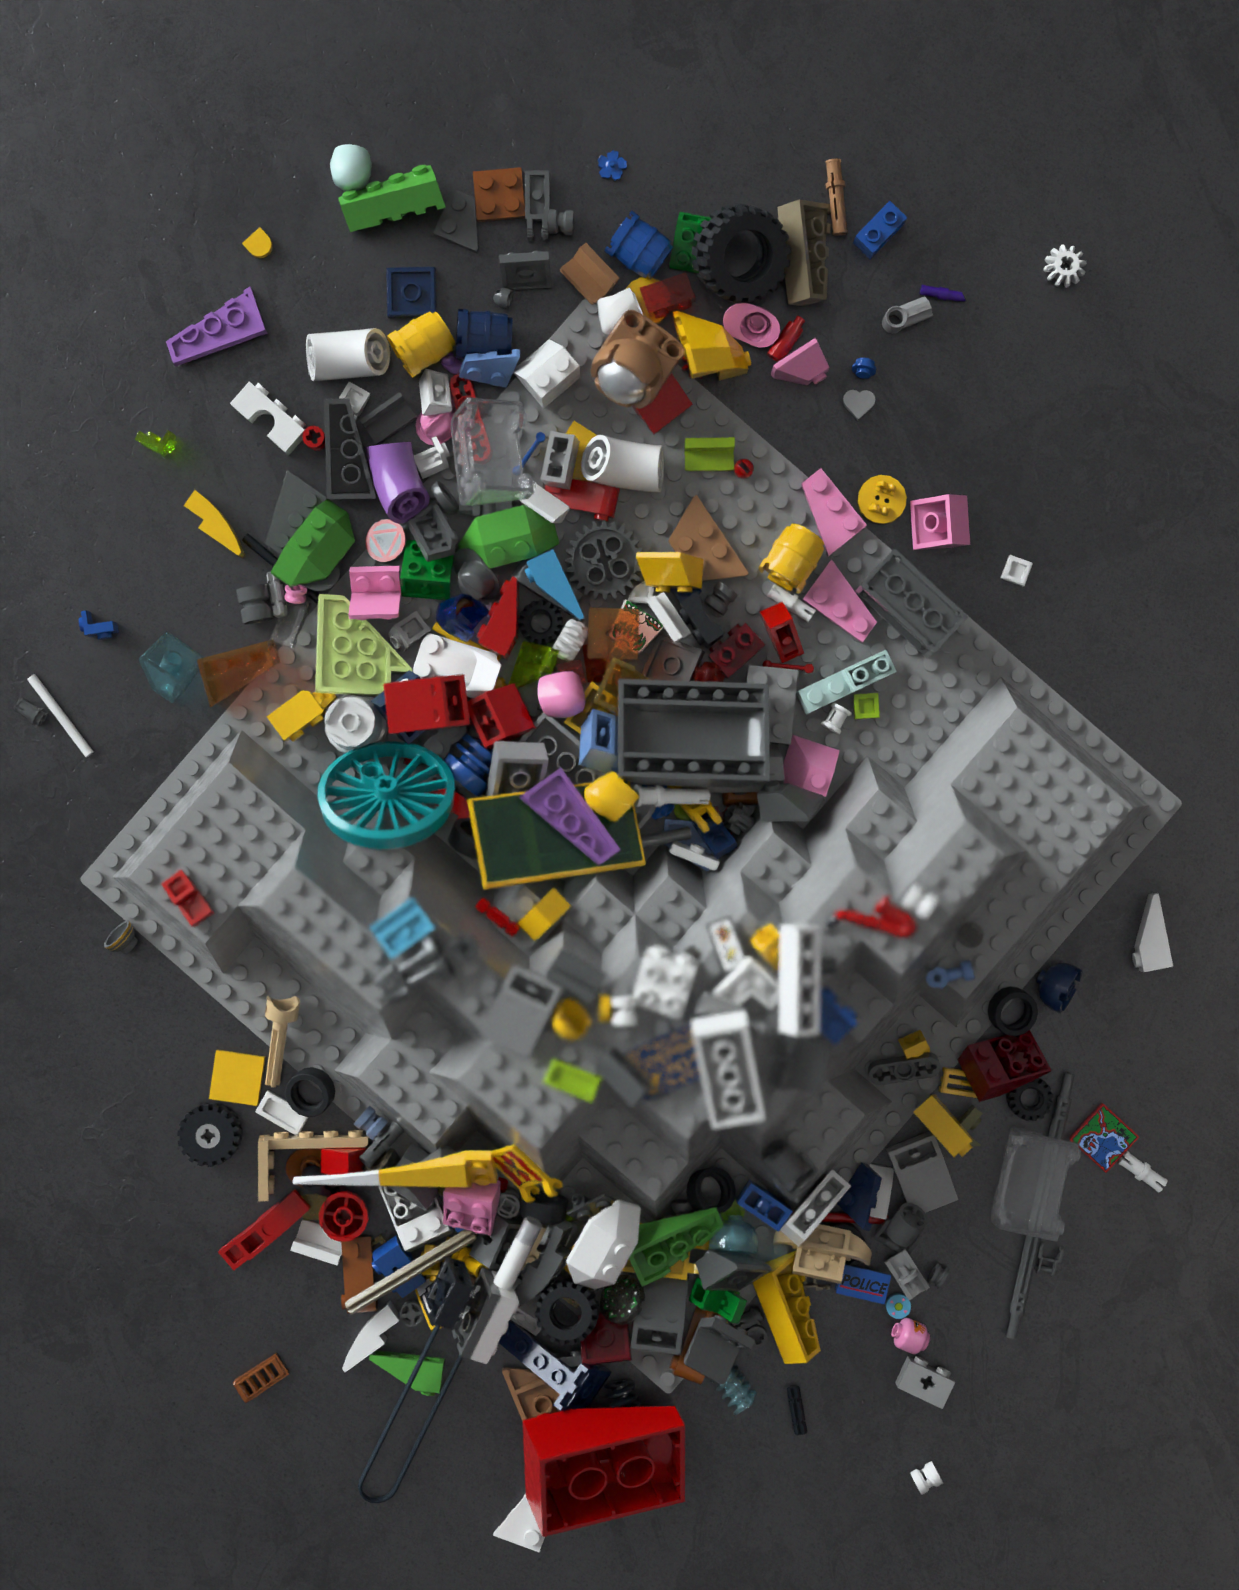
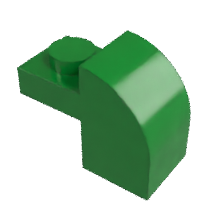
M699 1277L696 1278L688 1299L702 1310L716 1312L730 1322L737 1324L740 1322L747 1300L741 1297L738 1291L704 1290Z

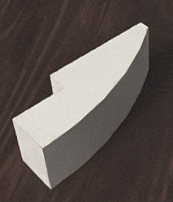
M391 1301L382 1306L368 1320L356 1337L342 1368L344 1372H347L386 1343L387 1337L384 1332L400 1320V1313Z

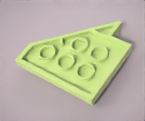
M319 594L315 693L378 696L384 691L383 684L391 683V673L405 674L409 670L412 671V668L367 620L349 619L350 601L345 596Z

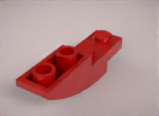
M294 1189L259 1216L248 1228L220 1248L218 1253L235 1270L270 1245L310 1210L311 1207Z

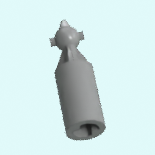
M705 992L697 1005L696 1014L706 1018L745 1011V1009ZM746 1012L749 1031H753V1034L758 1038L773 1036V1033L764 1022L755 1023Z

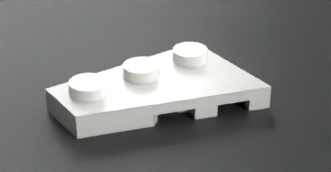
M525 1493L521 1501L494 1531L493 1536L540 1552L545 1537H542Z

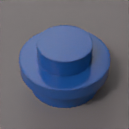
M857 358L852 365V372L859 378H870V376L876 374L875 362L869 358Z

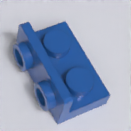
M825 986L823 990L820 988L819 1031L836 1046L853 1026L856 1027L859 1023L854 1020L857 1014L846 1004L841 1008L834 1001L837 996Z

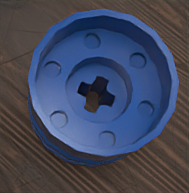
M465 733L462 738L470 746L466 749L460 743H457L456 747L462 753V756L459 758L449 753L444 761L449 766L453 778L480 798L488 786V782L483 778V775L485 773L489 775L493 750L484 748L480 739Z

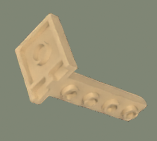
M362 1130L348 1131V1135H338V1131H324V1135H314L313 1131H301L299 1136H289V1132H274V1136L260 1135L258 1141V1201H268L269 1195L274 1194L275 1177L270 1175V1169H274V1151H270V1149L366 1147L368 1145V1136L363 1134Z

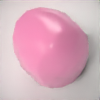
M573 671L559 672L539 679L538 699L543 712L548 717L569 718L583 711L586 703L585 693L578 674Z

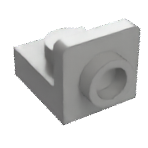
M415 611L395 624L389 631L388 636L391 644L399 649L401 653H404L412 644L426 636L431 629Z

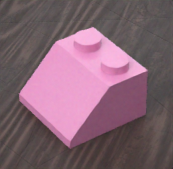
M947 494L910 501L913 550L953 548L970 545L967 496Z

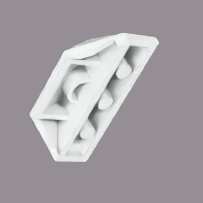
M618 1199L612 1203L613 1206L602 1210L589 1219L566 1260L574 1284L592 1289L615 1284L638 1243L641 1210L639 1205Z

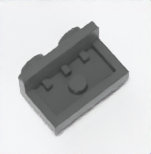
M438 504L432 505L431 514L408 521V527L427 562L455 555V545L458 543L457 533L454 529L451 530L447 515L444 511H441Z

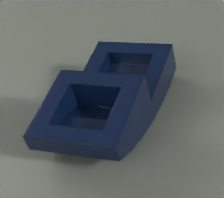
M707 812L701 816L709 827V831L703 833L695 821L690 819L716 859L721 858L738 847L736 840L725 828L723 822L717 825L712 821Z

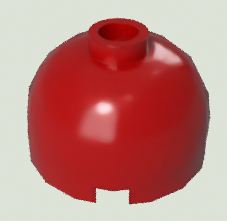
M341 1191L330 1195L322 1204L319 1212L321 1228H323L329 1238L339 1242L351 1241L358 1237L366 1229L369 1220L368 1207L365 1201L358 1194L350 1191Z

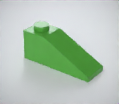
M376 1350L370 1354L369 1360L407 1384L420 1355ZM426 1356L411 1388L415 1391H421V1394L426 1396H434L435 1393L440 1394L445 1358Z

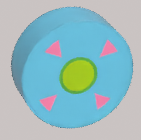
M893 1293L886 1300V1310L891 1317L902 1319L910 1313L911 1303L906 1295Z

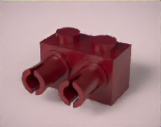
M747 623L742 626L736 624L727 633L730 636L723 643L721 640H718L709 649L711 654L708 658L727 679L765 646L763 641Z

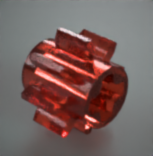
M705 661L700 667H695L692 678L698 682H723L725 676L722 675L723 671L720 670L721 667L718 664Z

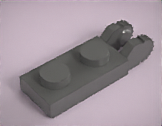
M525 171L527 241H533V222L542 221L541 237L543 240H548L550 171Z

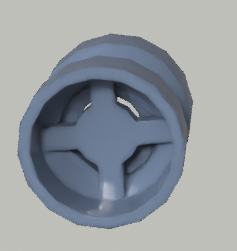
M369 1106L354 1125L358 1129L365 1130L366 1136L373 1140L388 1121L383 1117H378L375 1114V1110Z

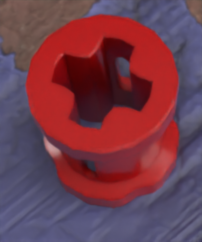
M318 426L307 427L302 435L304 443L314 451L324 449L325 433ZM314 433L319 436L317 438L318 443L316 444L311 441Z

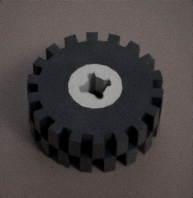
M213 1102L211 1104H202L188 1112L185 1118L181 1120L179 1124L181 1127L177 1131V1136H180V1140L177 1142L183 1148L182 1154H187L190 1157L188 1159L190 1162L195 1161L198 1163V1166L207 1165V1167L220 1165L231 1158L238 1150V1146L242 1141L240 1137L243 1134L242 1128L239 1127L241 1122L239 1118L236 1119L234 1116L236 1113L233 1110L229 1111L225 1105L220 1106L218 1103Z

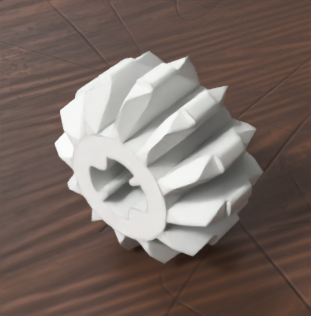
M1063 244L1060 246L1059 251L1053 248L1051 256L1045 258V262L1049 265L1044 267V272H1051L1047 279L1048 281L1053 278L1057 279L1055 282L1057 287L1062 281L1066 288L1070 286L1071 282L1077 284L1080 281L1078 276L1085 274L1082 267L1086 265V261L1079 260L1083 255L1081 251L1077 254L1073 253L1075 246H1071L1067 251L1066 246ZM1066 262L1067 264H1069L1068 269L1065 268V270H1063L1061 268L1062 263L1064 265Z
M568 620L552 647V653L561 660L573 661L589 635V628L580 621Z

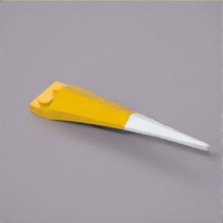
M463 1151L429 1161L382 1170L340 1175L294 1177L293 1184L472 1187V1183L478 1185L497 1183L498 1173L492 1151Z

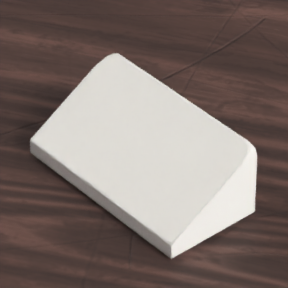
M425 369L419 380L422 415L429 416L451 412L452 404L448 374Z
M535 482L528 483L514 495L515 498L551 523H562L570 510L568 505Z

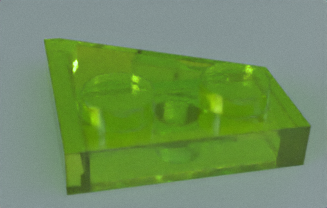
M523 641L508 685L515 683L519 689L552 674L559 650Z

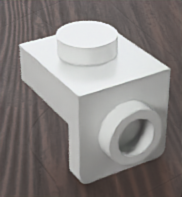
M436 436L431 438L434 447L414 455L416 467L422 479L449 468L446 459L450 456L445 443H439Z

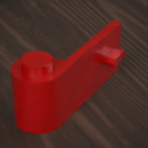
M572 479L570 490L545 485L546 491L564 502L570 509L589 512L598 521L605 520L608 522L609 518L613 519L615 516L620 488Z

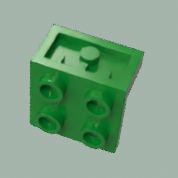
M679 212L670 268L699 273V271L694 269L692 263L693 260H696V256L692 255V247L697 246V241L694 240L696 232L701 233L703 229L700 227L701 223L704 220L710 221L711 217Z
M407 540L400 576L401 597L450 601L454 555L427 562L416 540Z

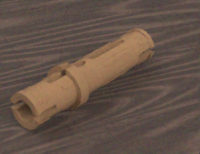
M829 159L825 161L828 178L826 189L829 190L832 235L841 236L848 234L843 190L846 185L842 179L841 159Z

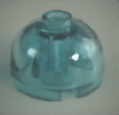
M728 1215V1220L722 1221L724 1225L709 1240L710 1250L717 1249L720 1252L730 1251L746 1254H757L758 1234L756 1229L750 1223L744 1222L743 1216Z

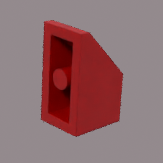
M783 602L760 611L767 633L781 663L804 654L793 618Z

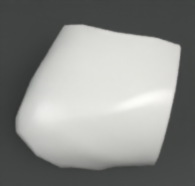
M630 288L597 300L601 329L604 335L609 336L615 324L626 311L635 310L643 315L635 293Z

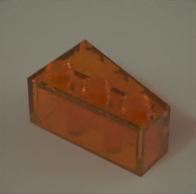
M274 639L197 659L210 707L218 705L280 663Z

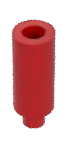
M797 316L793 322L789 321L778 339L767 352V355L772 360L779 362L788 355L803 333L801 327L805 320Z

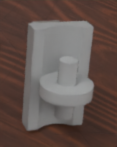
M906 1249L885 1261V1264L909 1301L919 1293L930 1288Z

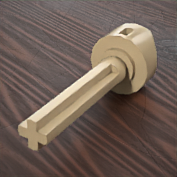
M267 996L265 1017L273 1021L265 1085H270L271 1087L280 1085L288 1023L298 1020L300 999L296 996L280 1000Z

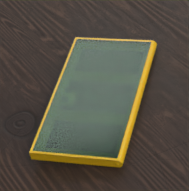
M622 779L631 788L630 781ZM592 782L574 785L584 800L585 788ZM527 791L473 798L467 801L484 889L645 866V857L634 804L616 822L593 811L621 849L598 866L519 798Z

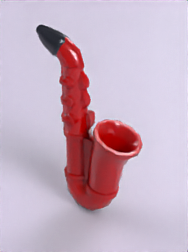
M889 895L885 896L873 910L874 913L881 915L880 918H876L872 914L866 916L865 913H857V911L838 910L825 925L829 928L844 920L862 927L894 935L896 938L905 939L913 936L917 931L916 920L911 914L896 907Z

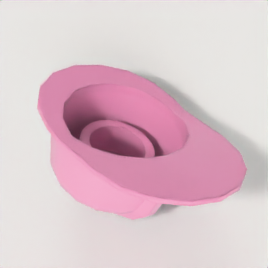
M745 302L737 303L729 307L723 317L724 328L732 337L755 347H768L774 344L780 334V323L777 318L766 308Z
M450 394L451 412L424 416L421 412L417 417L416 433L426 444L434 446L431 438L435 436L440 444L445 443L462 429L452 394ZM467 403L462 406V412L465 414H469Z

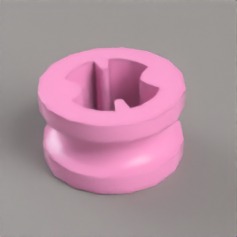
M285 586L287 593H285L284 599L287 602L301 604L306 601L307 597L305 594L307 593V588L305 586Z

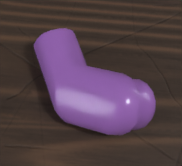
M452 352L441 359L443 368L453 375L459 373L462 362L454 357Z

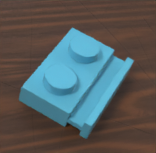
M413 896L372 925L370 930L375 934L390 958L393 959L436 927Z

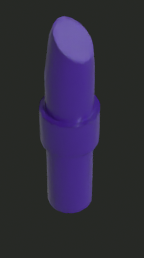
M921 285L920 295L936 297L940 300L966 301L962 292L949 290V288H937L927 285Z

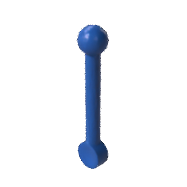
M543 432L536 434V440L518 467L513 468L512 473L514 476L522 474V468L539 443L545 441V434Z

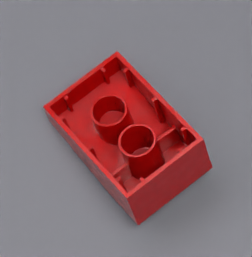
M675 1406L568 1409L555 1413H543L534 1418L523 1420L526 1498L542 1537L685 1502V1425Z

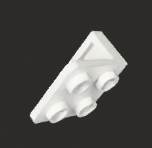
M648 946L632 998L637 997V1006L680 1018L683 1015L699 961L693 960L694 958L691 955L679 953L678 955L670 953L668 949L662 946Z

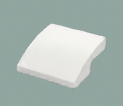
M664 592L658 596L654 595L647 600V603L674 643L692 634Z

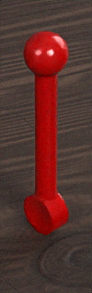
M765 660L762 664L764 667L802 670L807 674L814 671L812 664L801 666L772 663L770 660Z

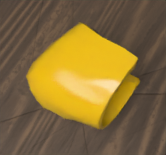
M610 771L596 779L584 791L585 801L588 806L597 814L613 822L620 819L639 798V795L621 778H618V774L614 771Z

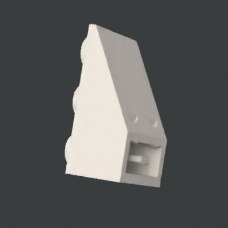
M378 1186L404 1251L412 1252L425 1246V1244H430L455 1232L449 1225L443 1224V1203L438 1194L427 1211H425L390 1187Z

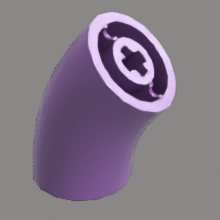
M401 442L365 447L373 485L387 516L395 523L408 522L428 506L430 499L416 467L412 443Z

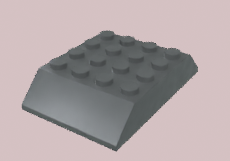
M618 679V778L639 785L742 788L769 782V684Z

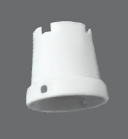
M343 695L329 706L324 718L325 733L329 742L339 752L345 754L352 749L371 743L384 742L388 732V723L371 702L374 697Z

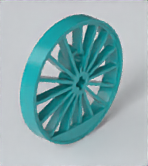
M398 741L376 742L346 752L326 769L319 782L318 801L325 823L341 839L364 848L395 849L418 843L434 834L443 826L453 808L455 783L449 766L434 752L412 743L407 744L406 742ZM394 757L389 776H385L378 758ZM401 757L413 759L395 779L399 759ZM374 759V762H367L363 765L360 764L361 762ZM420 763L429 766V768L408 778ZM353 767L361 775V780L343 772ZM436 774H439L442 778L441 780L421 783ZM338 780L355 788L332 786V784ZM446 789L445 795L425 794L426 792ZM328 796L351 797L327 802ZM419 803L439 804V806L434 810ZM393 807L411 825L399 828ZM352 808L351 810L339 816H337L333 812L337 810ZM387 808L393 822V830H381ZM407 809L426 817L418 821ZM380 810L375 830L364 829ZM365 813L355 826L347 823Z

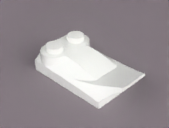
M428 633L421 642L413 673L419 675L421 679L464 674L467 697L475 698L484 692L494 689L501 664L497 659L498 654Z

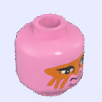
M904 1318L892 1328L891 1336L894 1337L895 1347L911 1354H917L927 1348L930 1334L926 1325L910 1318Z

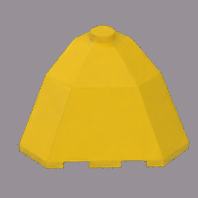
M680 311L673 312L677 337L684 347L685 360L687 359L691 379L717 373L720 381L748 373V366H751L749 352H744L742 346L722 325Z

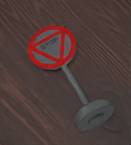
M436 481L431 488L436 500L411 519L427 515L432 511V505L434 504L441 505L448 512H455L459 506L444 484ZM390 519L376 522L369 529L366 536L368 554L374 560L381 563L396 560L403 553L406 546L407 536L405 531L409 529L408 522L402 526Z

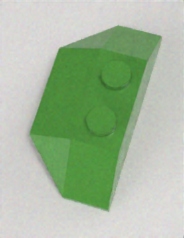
M329 499L316 506L285 545L271 570V574L290 587L327 579L355 543L348 512Z
M520 505L475 517L463 538L459 541L458 547L459 550L461 548H468L475 551L489 568H494L537 557L558 545L559 540L554 523H551L530 507Z

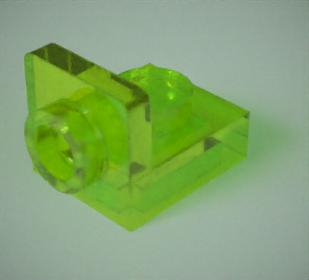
M169 430L161 442H159L161 438L150 431L147 434L139 431L135 437L139 444L164 458L167 453L170 454L176 445V435Z

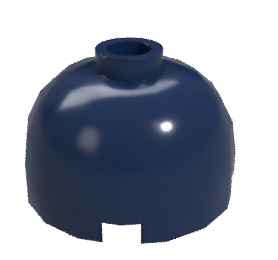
M1057 963L1052 965L1047 971L1042 970L1037 983L1040 984L1038 992L1044 1005L1061 1014V1011L1067 1008L1077 990L1075 988V980L1080 982L1083 973L1082 969L1068 963Z

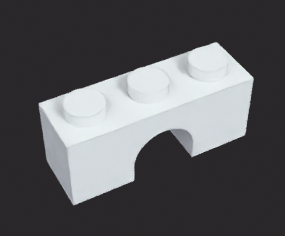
M248 382L230 404L251 423L260 415H272L275 424L267 437L286 454L290 455L303 440L302 435L305 430L303 428L306 424L296 415L293 418L285 413L287 408L277 399L272 402L267 397L269 392L259 383L254 386L251 382Z

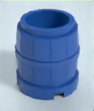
M632 210L629 215L632 219L625 218L610 240L612 248L610 249L606 246L604 252L611 257L615 256L629 270H633L644 278L652 279L674 246L670 244L671 241L659 232L655 226L652 227L647 222L641 220L640 215Z

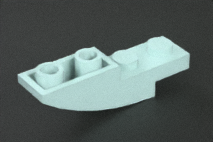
M884 650L798 690L796 695L805 713L808 714L897 671L887 650Z

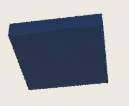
M436 267L386 268L388 318H418L428 312H437Z

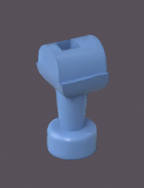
M970 960L962 961L960 963L961 967L943 969L934 967V970L929 971L926 975L927 984L933 988L939 987L942 989L948 982L964 977L965 981L975 980Z

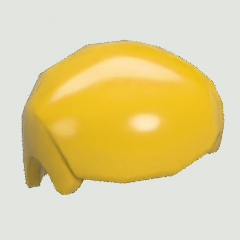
M565 998L552 1011V1026L560 1037L573 1041L580 1039L587 1033L586 1029L591 1024V1019L579 1002L574 999Z

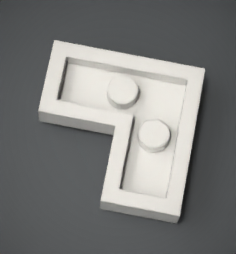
M749 956L713 993L714 996L738 1007L752 994L768 1009L772 1010L780 1002V980L753 957Z

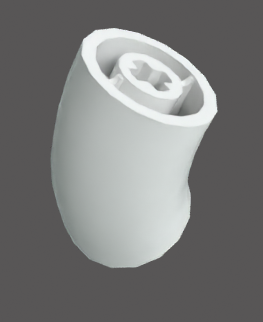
M377 328L308 334L306 339V356L309 375L312 381L380 376L384 374L390 362V348L385 334Z
M597 435L590 440L583 452L581 471L588 481L636 491L661 492L664 476V449L662 445L635 443L605 435Z

